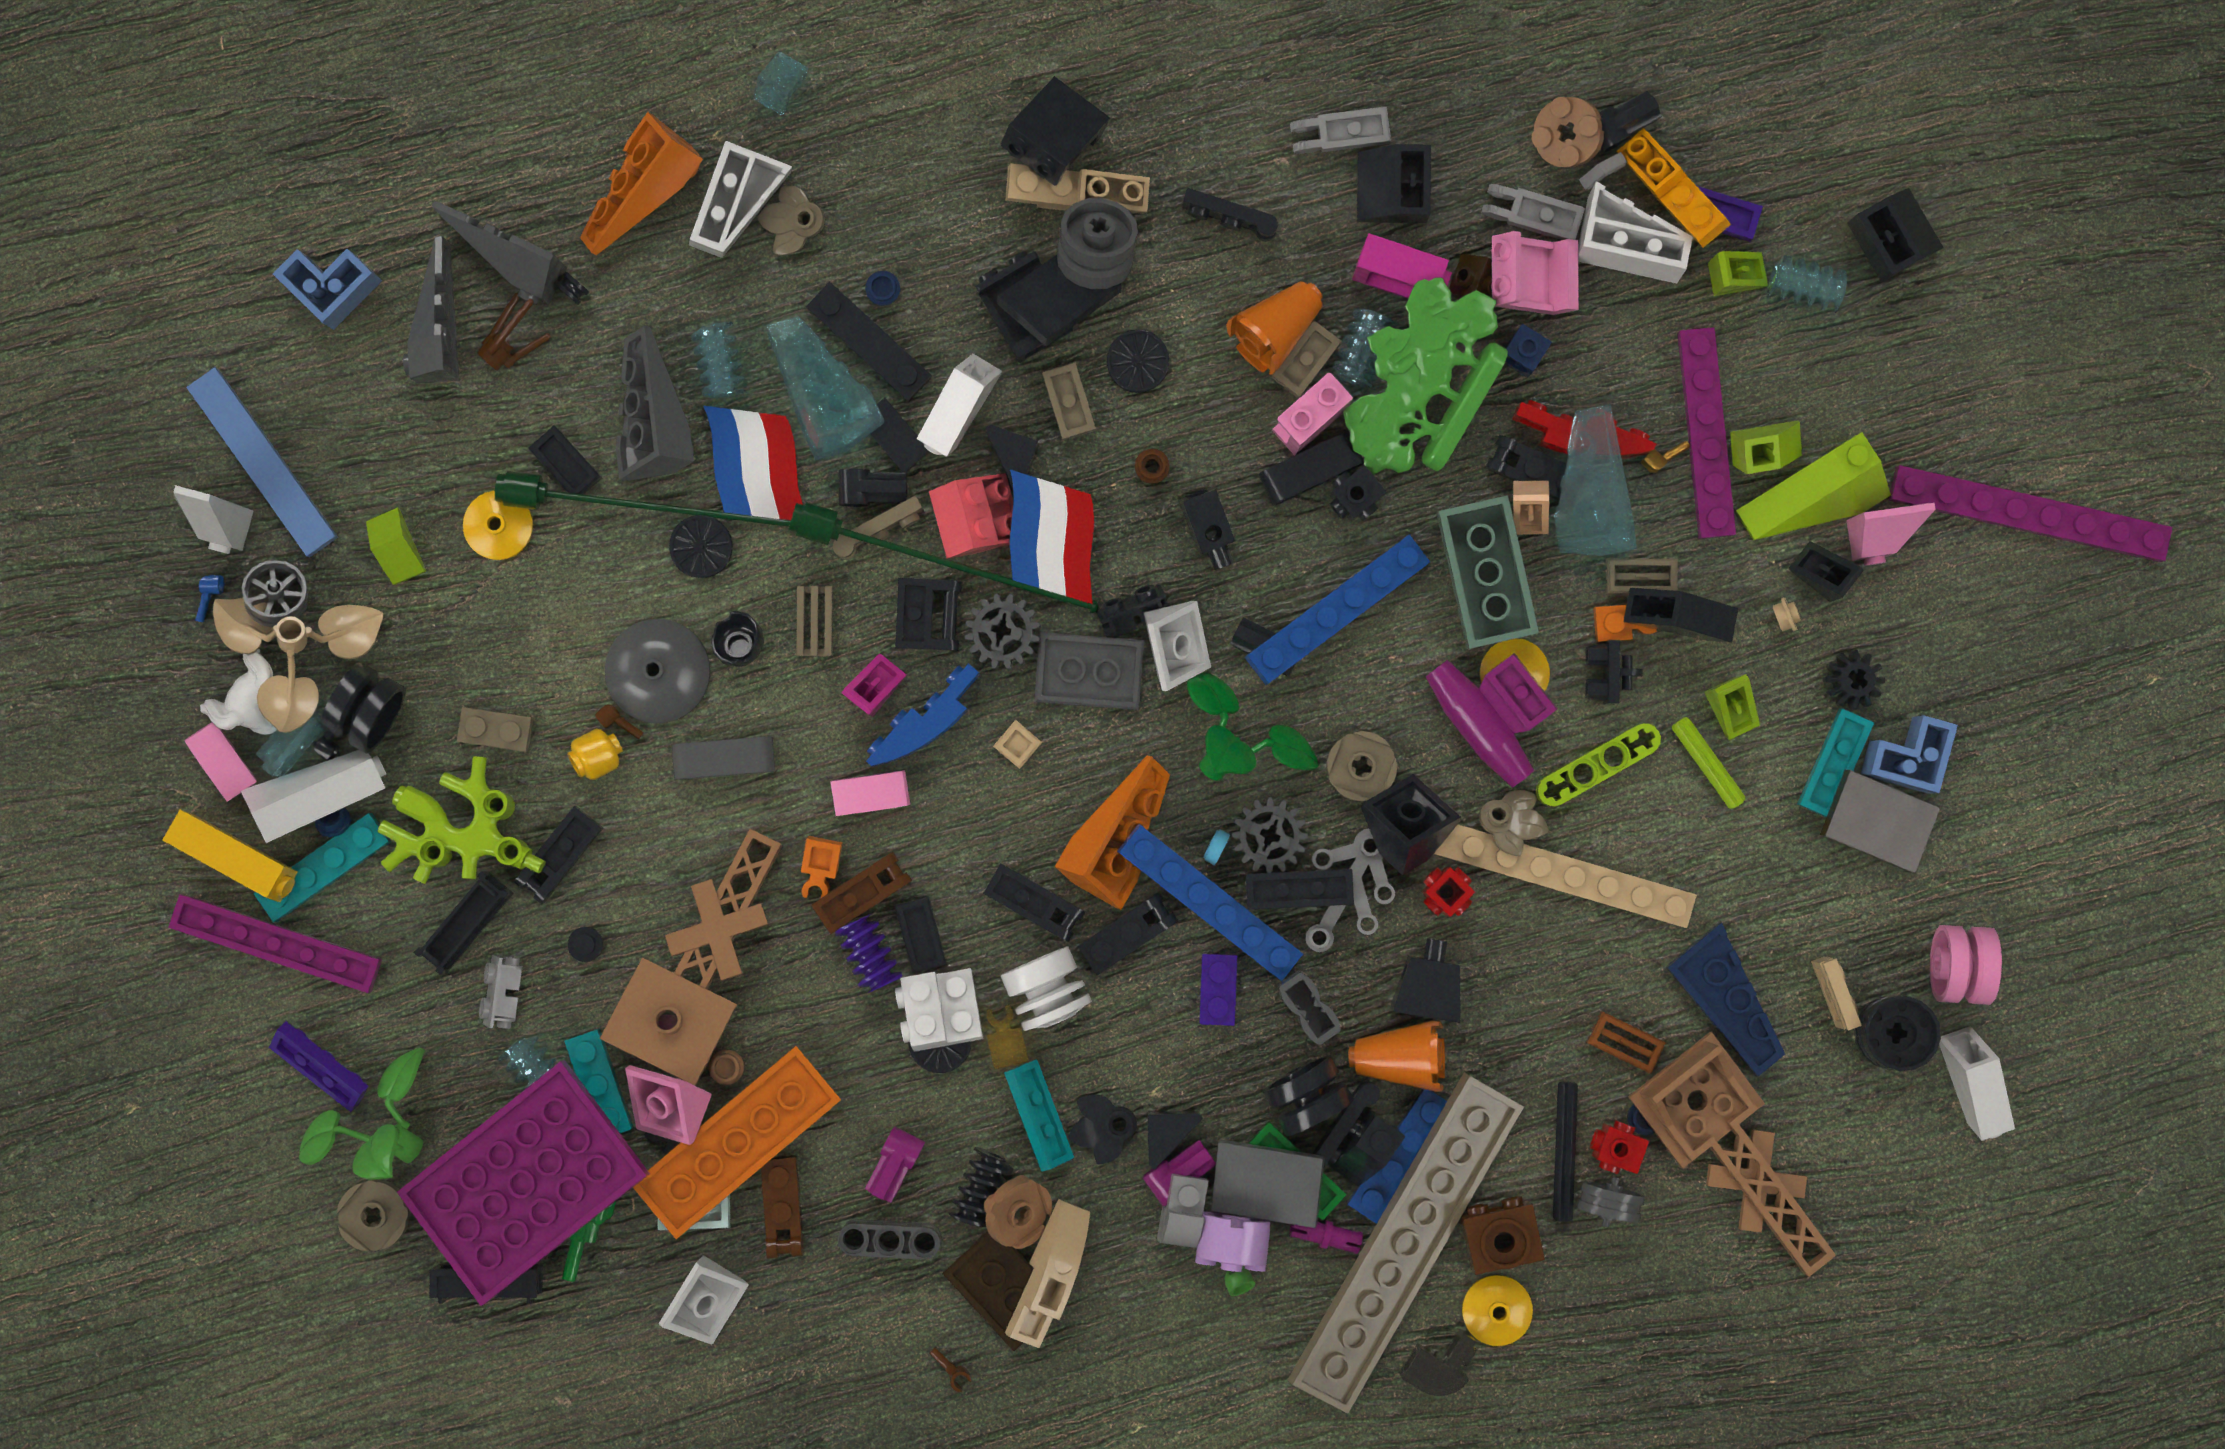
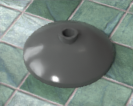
M649 619L628 627L613 642L606 658L605 680L612 699L626 714L648 723H668L686 716L701 702L710 680V662L705 647L691 630L674 621ZM653 663L658 664L660 668L656 676H650L648 673V667Z

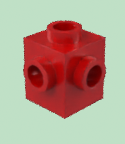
M1436 867L1423 880L1426 887L1421 892L1427 897L1423 903L1437 917L1441 913L1447 917H1451L1454 913L1460 916L1472 904L1469 898L1475 891L1469 885L1473 881L1459 867L1455 870L1451 867H1445L1442 871ZM1447 884L1451 887L1452 893L1448 898H1443L1439 890L1441 886Z
M1615 1120L1613 1126L1603 1123L1601 1130H1595L1591 1139L1590 1149H1593L1592 1156L1600 1161V1168L1615 1174H1619L1621 1169L1638 1174L1649 1140L1635 1135V1127ZM1620 1143L1619 1149L1614 1151L1615 1146Z

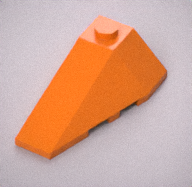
M649 112L646 113L629 137L623 149L628 155L620 171L613 169L609 180L612 181L610 191L607 197L598 200L580 236V239L590 252L596 256L681 190L687 181L696 175L699 165L703 160L687 141Z
M1147 755L1071 837L1055 868L1073 884L1111 906L1122 910L1139 880L1141 870L1118 853L1117 850L1138 824L1146 830L1149 829L1152 817L1159 814L1170 774L1153 757Z

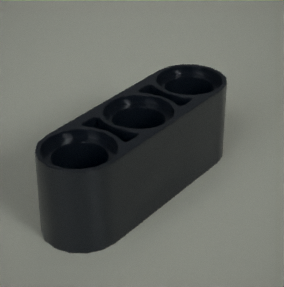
M1347 431L1284 460L1258 475L1272 505L1276 506L1342 475L1347 470L1351 471L1364 464V461L1360 454L1353 451L1350 442V431Z

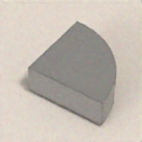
M1620 152L1597 164L1581 177L1579 181L1585 190H1589L1596 181L1600 183L1606 176L1616 173L1623 168L1627 161Z

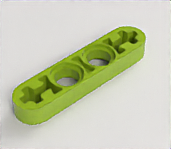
M1645 723L1631 727L1543 777L1536 786L1537 799L1542 804L1553 807L1569 801L1656 751L1661 742L1659 731L1655 726ZM1639 730L1643 734L1650 733L1652 736L1648 741L1650 747L1646 748L1644 745L1633 748L1631 751L1636 756L1631 758L1628 747L1621 740L1626 737L1627 744H1630L1639 738L1637 733ZM1611 746L1619 748L1623 755L1621 763L1615 767L1609 766L1604 760V752ZM1581 763L1588 765L1592 770V778L1585 784L1577 782L1573 776L1575 767ZM1565 772L1567 781L1575 790L1570 793L1569 786L1557 792L1559 797L1557 800L1553 797L1546 798L1543 793L1548 789L1546 783L1550 781L1552 785H1557L1565 781L1560 776L1561 773Z

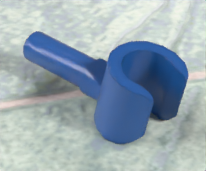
M204 576L199 581V591L202 594L196 621L204 622L211 601V594L221 595L223 593L225 584L223 576Z

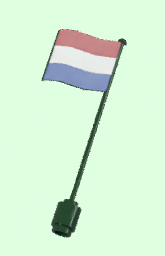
M711 406L703 407L712 432L714 473L724 512L548 490V483H543L542 475L507 471L506 474L497 475L494 494L495 501L503 502L504 506L538 510L540 503L546 504L547 498L550 497L689 515H705L713 518L787 527L790 525L796 503L803 505L798 488L795 441L787 417Z
M1010 469L1014 495L1009 540L1012 579L841 528L843 520L836 519L837 511L807 502L805 505L799 503L795 505L788 530L797 532L796 536L828 545L830 539L837 541L840 534L1090 609V613H1095L1099 608L1097 601L1093 600L1092 602L1090 577L1094 531V511L1090 493Z

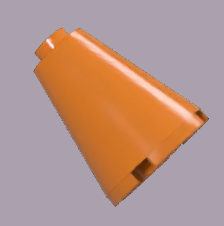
M1300 281L1232 316L1226 324L1228 335L1230 338L1234 334L1240 342L1236 349L1248 363L1258 371L1265 372L1267 369H1270L1269 374H1274L1284 363L1322 309V293L1314 284Z
M1441 1020L1429 1021L1356 1039L1355 1046H1349V1067L1355 1068L1357 1075L1434 1092H1442L1444 1085L1438 1083V1078H1445L1444 1038H1438L1436 1029H1443Z

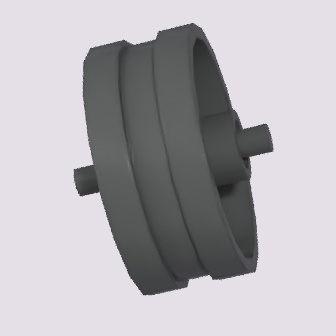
M279 560L261 562L251 568L243 580L241 590L246 611L254 621L263 626L273 628L281 619L289 616L300 619L307 609L309 597L305 577L297 567L288 562ZM276 574L287 575L289 577H287L283 582H281L280 580L276 579ZM270 575L271 580L267 581L266 584L258 581L264 576ZM295 581L299 583L302 592L285 591ZM252 586L264 592L249 598V590ZM285 599L299 600V602L290 609ZM268 602L264 613L253 607L254 605ZM282 608L284 613L272 614L273 609Z
M1612 1177V1182H1606V1184L1582 1181L1580 1189L1582 1193L1581 1197L1578 1198L1577 1208L1599 1215L1598 1217L1603 1219L1602 1226L1609 1227L1610 1221L1616 1222V1220L1640 1223L1641 1206L1644 1205L1645 1196L1623 1189V1186L1618 1185L1620 1178Z

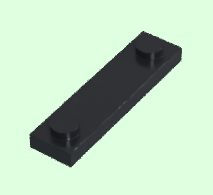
M830 281L806 306L813 315L908 402L932 378V375Z

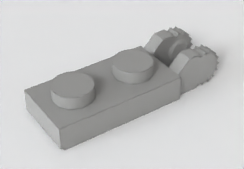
M1387 107L1318 115L1317 118L1297 120L1290 123L1291 132L1303 133L1316 129L1319 131L1320 139L1295 143L1293 151L1296 154L1313 153L1319 150L1321 152L1391 143Z
M1498 184L1489 185L1487 192L1490 195L1504 200H1512L1513 204L1511 211L1495 205H1483L1481 214L1499 221H1507L1509 225L1556 239L1576 240L1585 210L1582 206L1521 188L1516 190Z

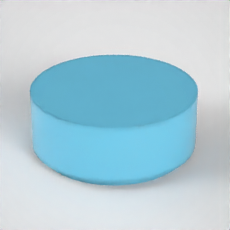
M1221 829L1216 830L1203 856L1204 861L1215 866L1230 837L1229 833Z

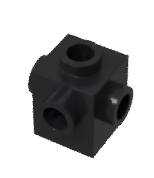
M1363 465L1352 475L1347 470L1331 483L1335 489L1329 495L1333 499L1329 504L1341 519L1347 516L1352 522L1359 517L1364 521L1378 509L1375 503L1386 494V490L1368 468ZM1350 492L1358 493L1360 500H1354Z

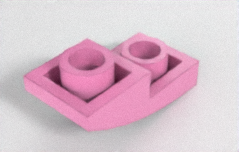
M212 722L184 740L227 802L240 794L242 790L249 788L257 782L255 776L236 752L233 744L224 732Z
M905 770L830 781L836 816L910 805Z

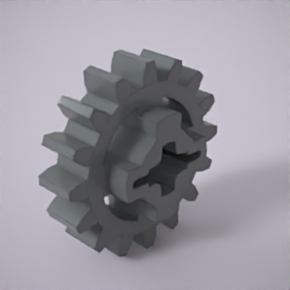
M994 594V603L991 604L983 598L981 603L984 608L981 611L975 608L971 609L973 615L976 616L975 621H966L965 623L966 626L973 629V633L965 635L967 641L975 642L969 649L972 654L981 652L979 662L985 664L991 659L992 668L996 670L1001 662H1004L1008 670H1012V661L1014 660L1024 665L1023 655L1025 653L1032 656L1035 655V651L1030 647L1031 644L1041 642V639L1034 635V631L1041 629V624L1031 621L1037 613L1034 609L1025 612L1027 602L1023 599L1016 605L1013 594H1009L1006 601H1002L999 594ZM999 610L998 616L990 621L985 620L989 614ZM1015 612L1023 618L1026 630L1018 628L1015 624ZM1005 623L1006 627L1011 630L1010 636L1004 635L1003 639L1000 640V636L995 631L997 628L1002 629ZM981 634L989 636L992 641L991 652L984 646ZM1016 643L1022 644L1016 651L1007 654L1009 647Z
M1272 797L1267 798L1266 806H1262L1258 799L1254 800L1255 809L1250 811L1248 808L1243 807L1241 810L1246 816L1245 819L1234 820V823L1240 826V831L1231 833V837L1239 838L1240 843L1233 847L1234 851L1243 850L1245 852L1241 859L1242 863L1250 859L1254 861L1252 870L1257 871L1262 864L1265 865L1266 873L1272 872L1273 865H1277L1283 872L1286 870L1284 863L1286 860L1293 864L1298 862L1293 855L1295 851H1305V848L1299 845V840L1308 838V834L1300 833L1299 828L1306 822L1305 820L1296 821L1294 819L1298 812L1297 808L1289 812L1285 810L1287 802L1285 800H1282L1278 807L1274 806ZM1272 812L1269 820L1258 824L1251 821L1260 813ZM1284 817L1291 825L1293 839L1284 833L1282 828ZM1276 820L1274 833L1279 836L1278 841H1271L1262 851L1265 844L1263 843L1264 837L1260 835L1262 829L1268 830ZM1246 832L1253 835L1256 840L1257 848L1255 854L1247 844ZM1281 847L1288 850L1278 858L1267 859L1270 851Z

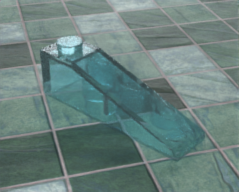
M799 316L766 325V331L799 425L815 461L850 450L884 423V418L871 391L863 383L860 385L848 373L849 368L842 361L838 362L825 349L826 344Z
M1610 404L1575 411L1567 449L1568 459L1565 475H1562L1560 485L1562 490L1559 506H1556L1554 516L1558 549L1561 553L1597 556L1637 549L1633 514L1612 407Z

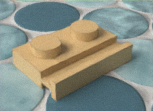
M1821 957L1811 961L1835 1026L1844 1030L1847 1029L1848 1031L1862 1026L1858 1017L1856 1003L1849 993L1844 971L1837 959Z

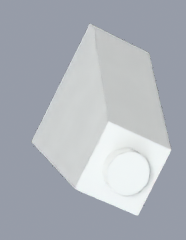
M975 354L970 355L954 368L917 437L918 440L925 443L924 447L928 451L947 457L957 448L1002 373L1000 369Z
M1971 1026L1941 1036L1939 1046L1967 1124L1981 1141L1988 1138H1996L2005 1132L2014 1130V1122L1999 1057Z

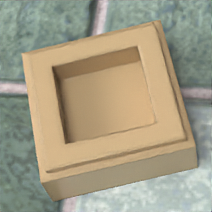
M1015 720L993 747L1021 769L1042 742Z

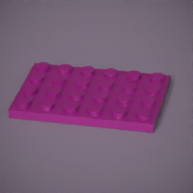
M563 1060L397 1191V1193L480 1306H483L650 1173L567 1062Z

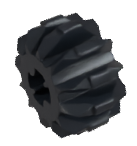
M1858 650L1850 651L1849 657L1844 653L1836 655L1838 664L1828 663L1826 666L1828 671L1833 673V676L1823 677L1824 683L1833 684V688L1828 689L1826 695L1830 697L1839 694L1835 704L1840 707L1848 702L1850 710H1857L1859 703L1864 707L1871 706L1870 696L1877 698L1882 694L1875 687V684L1885 683V678L1876 677L1875 672L1882 669L1881 664L1869 666L1872 661V655L1865 654L1860 659ZM1856 673L1858 674L1856 681L1860 684L1859 686L1851 687L1852 680L1848 676Z

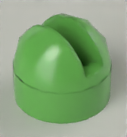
M1243 1266L1241 1272L1232 1273V1271H1227L1225 1274V1286L1230 1296L1244 1294L1255 1286L1251 1273Z

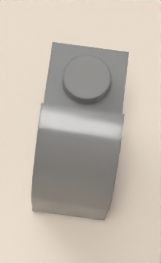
M1179 1174L1171 1175L1167 1205L1162 1206L1157 1235L1159 1243L1191 1248L1197 1247L1205 1219L1202 1215L1208 1186L1207 1179Z

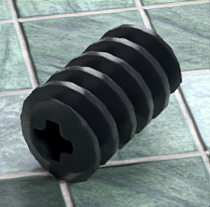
M975 1147L974 1150L981 1156V1160H969L968 1163L976 1169V1172L963 1174V1177L971 1184L970 1186H958V1190L965 1195V1198L953 1199L952 1203L960 1210L959 1212H948V1214L966 1224L986 1227L985 1214L987 1213L984 1211V1202L989 1195L995 1194L996 1188H1000L1007 1182L1001 1174L1010 1175L1014 1169L1006 1162L1005 1158L988 1150Z

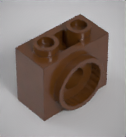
M1515 1196L1501 1200L1502 1205L1488 1208V1204H1477L1467 1207L1468 1213L1462 1214L1460 1220L1471 1270L1475 1275L1501 1269H1512L1520 1265L1545 1260L1534 1207L1529 1200L1523 1201L1522 1196ZM1501 1232L1510 1233V1245L1504 1249L1495 1248V1237Z

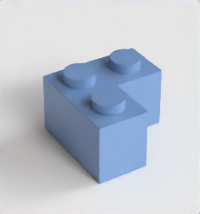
M297 249L273 273L323 324L333 330L382 282L349 249H346L325 271Z
M1924 715L1912 717L1904 746L1883 740L1869 741L1860 774L1927 794L1940 793L1958 725Z

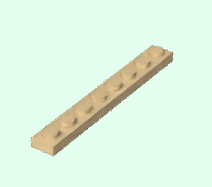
M1457 825L1434 853L1438 856L1683 928L1688 927L1697 896L1690 892L1526 844L1523 846L1521 856L1510 855L1496 846L1492 834L1462 825Z

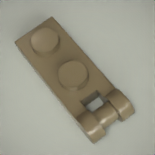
M915 495L851 531L885 540L890 536L888 531L900 525L904 529L920 520L918 514L924 512ZM841 535L837 541H834L833 550L839 558L849 560L855 556L857 548L867 542Z

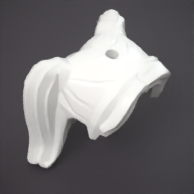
M258 649L254 653L243 654V660L248 668V672L234 682L227 693L224 703L215 699H209L200 705V711L206 714L216 727L232 730L236 726L241 725L252 729L253 732L264 735L277 731L261 714L257 704V693L260 686L268 678L273 677L270 664L260 654V649Z

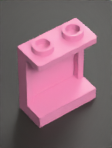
M1518 231L1492 236L1491 288L1492 298L1496 300L1495 307L1551 315L1579 310L1578 240L1565 239L1549 242L1521 237V232Z
M1327 373L1278 417V424L1272 431L1295 456L1343 414V411L1350 405L1353 397L1331 373Z

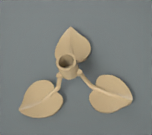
M243 598L215 599L213 604L216 630L223 643L229 649L241 654H251L259 649L262 640L270 642L277 636L279 647L287 653L288 678L281 675L270 677L260 686L257 693V704L261 714L279 732L283 733L302 727L310 720L318 707L319 692L315 682L307 677L295 678L294 656L295 653L305 648L307 637L320 643L328 642L330 651L337 657L356 659L371 650L384 618L383 612L371 607L361 605L337 606L327 610L319 618L318 627L324 635L321 636L313 632L311 627L305 628L304 623L300 619L292 616L281 619L273 628L263 626L254 621L247 613ZM263 602L253 607L264 613L267 603Z

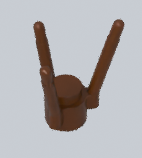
M518 293L513 295L489 335L481 342L483 345L477 351L480 357L497 371L503 364L510 369L517 360L551 338V335L546 333L517 352L510 353L514 347L506 338L534 304L533 299H528L499 334L520 299L517 296Z

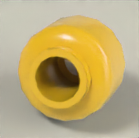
M597 728L574 739L571 742V751L567 755L580 778L586 776L590 780H596L619 767L618 754L623 752L613 733L607 736L602 729Z

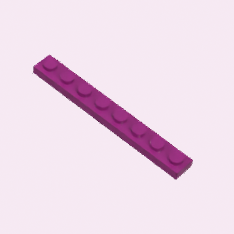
M1901 465L1895 468L1890 491L1891 496H1889L1888 500L1910 506L1935 503L1936 512L2157 562L2166 561L2173 528Z

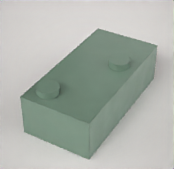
M1508 495L1438 511L1436 514L1467 649L1538 634V626Z

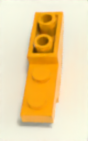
M1644 128L1617 150V153L1621 152L1627 165L1702 248L1731 225L1721 211L1690 180L1683 169Z

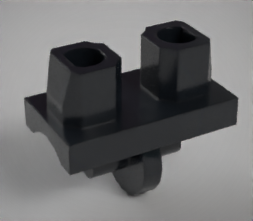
M1608 640L1604 644L1588 646L1585 649L1586 666H1603V679H1586L1585 698L1603 701V705L1619 704L1620 677H1622V690H1632V677H1642L1643 669L1633 668V655H1622V668H1620V640Z

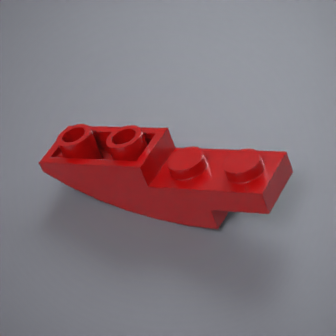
M1528 400L1527 404L1521 402L1512 417V420L1543 432L1538 446L1574 457L1600 460L1627 459L1647 455L1655 449L1657 444L1650 441V435L1641 430L1630 428V431H1626L1617 427L1618 422L1610 417L1598 415L1595 418L1591 416L1583 428L1579 426L1580 421L1566 414H1560V417L1547 412L1548 408L1545 405L1532 400Z

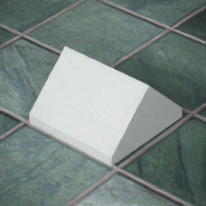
M1197 601L1143 612L1162 691H1168L1211 668Z
M703 1255L695 1263L659 1322V1325L712 1345L749 1284Z

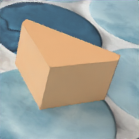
M1513 481V519L1517 535L1549 534V481Z

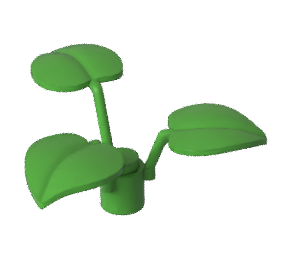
M417 1048L399 1056L386 1068L380 1079L378 1096L386 1099L385 1106L397 1121V1125H383L377 1129L374 1135L369 1136L343 1126H338L340 1113L328 1110L316 1117L307 1128L301 1142L299 1160L306 1165L319 1162L332 1148L335 1135L345 1134L366 1142L357 1151L352 1166L354 1174L363 1179L379 1180L392 1178L394 1156L405 1163L412 1162L419 1155L423 1146V1140L407 1130L410 1123L401 1117L394 1106V1101H400L411 1088L426 1050Z

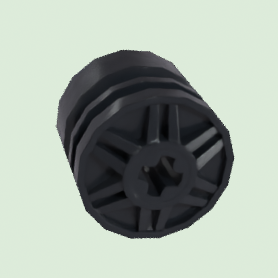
M1908 996L1879 997L1867 1003L1858 1014L1862 1026L1854 1028L1855 1043L1862 1056L1875 1066L1896 1071L1915 1070L1927 1064L1938 1050L1941 1040L1940 1023L1933 1010L1921 1000ZM1895 1023V1029L1900 1030L1901 1034L1900 1037L1892 1039L1891 1036L1886 1035L1887 1028H1893Z

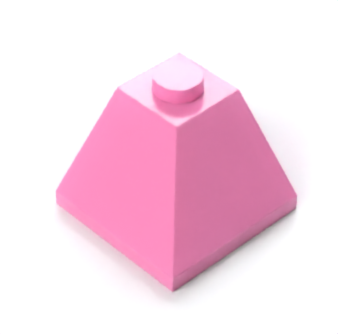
M1935 503L1864 512L1846 520L1852 561L1864 560L1865 566L1886 563L1885 557L1897 553L1936 510Z

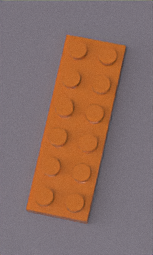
M795 1046L700 1126L695 1141L691 1145L680 1142L649 1168L648 1172L650 1174L635 1185L633 1189L674 1238L677 1239L841 1101V1099L798 1047Z

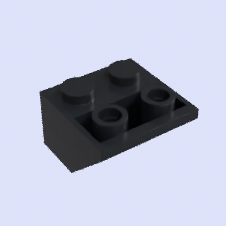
M1394 144L1357 153V222L1426 223L1431 215V145Z
M1910 188L1881 200L1858 213L1847 222L1881 283L1944 248Z

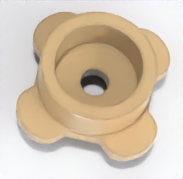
M1782 598L1781 603L1773 605L1782 632L1791 628L1793 631L1798 630L1796 623L1801 621L1795 602L1788 603L1786 598Z

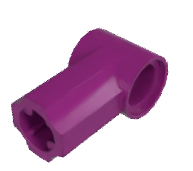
M894 1126L880 1152L882 1156L865 1190L891 1203L894 1197H896L908 1169L911 1170L925 1141Z
M1198 1139L1172 1159L1162 1161L1155 1170H1149L1142 1179L1160 1204L1166 1206L1172 1174L1200 1178L1216 1165V1162Z

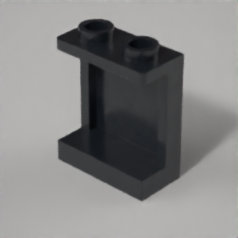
M1054 76L1009 124L1001 146L1011 156L1019 159L1034 170L1041 178L1057 186L1065 171L1089 144L1094 146L1098 142L1110 117Z
M1023 251L1015 255L1008 261L1010 266L1000 272L997 269H993L985 273L978 279L980 283L975 286L977 294L1019 363L1079 328L1078 323L1045 346L997 304L998 295L1042 265L1036 251L1030 254Z

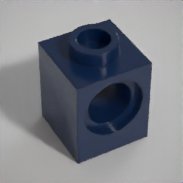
M1522 323L1506 346L1508 354L1504 364L1528 378L1534 372L1552 342Z

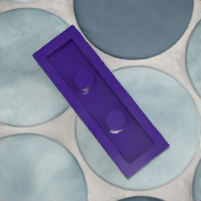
M287 1021L277 1029L269 1048L348 1111L352 1112L360 1104L369 1087L363 1082L361 1077L346 1069L335 1060L330 1052L322 1050L308 1039L302 1030L294 1028Z

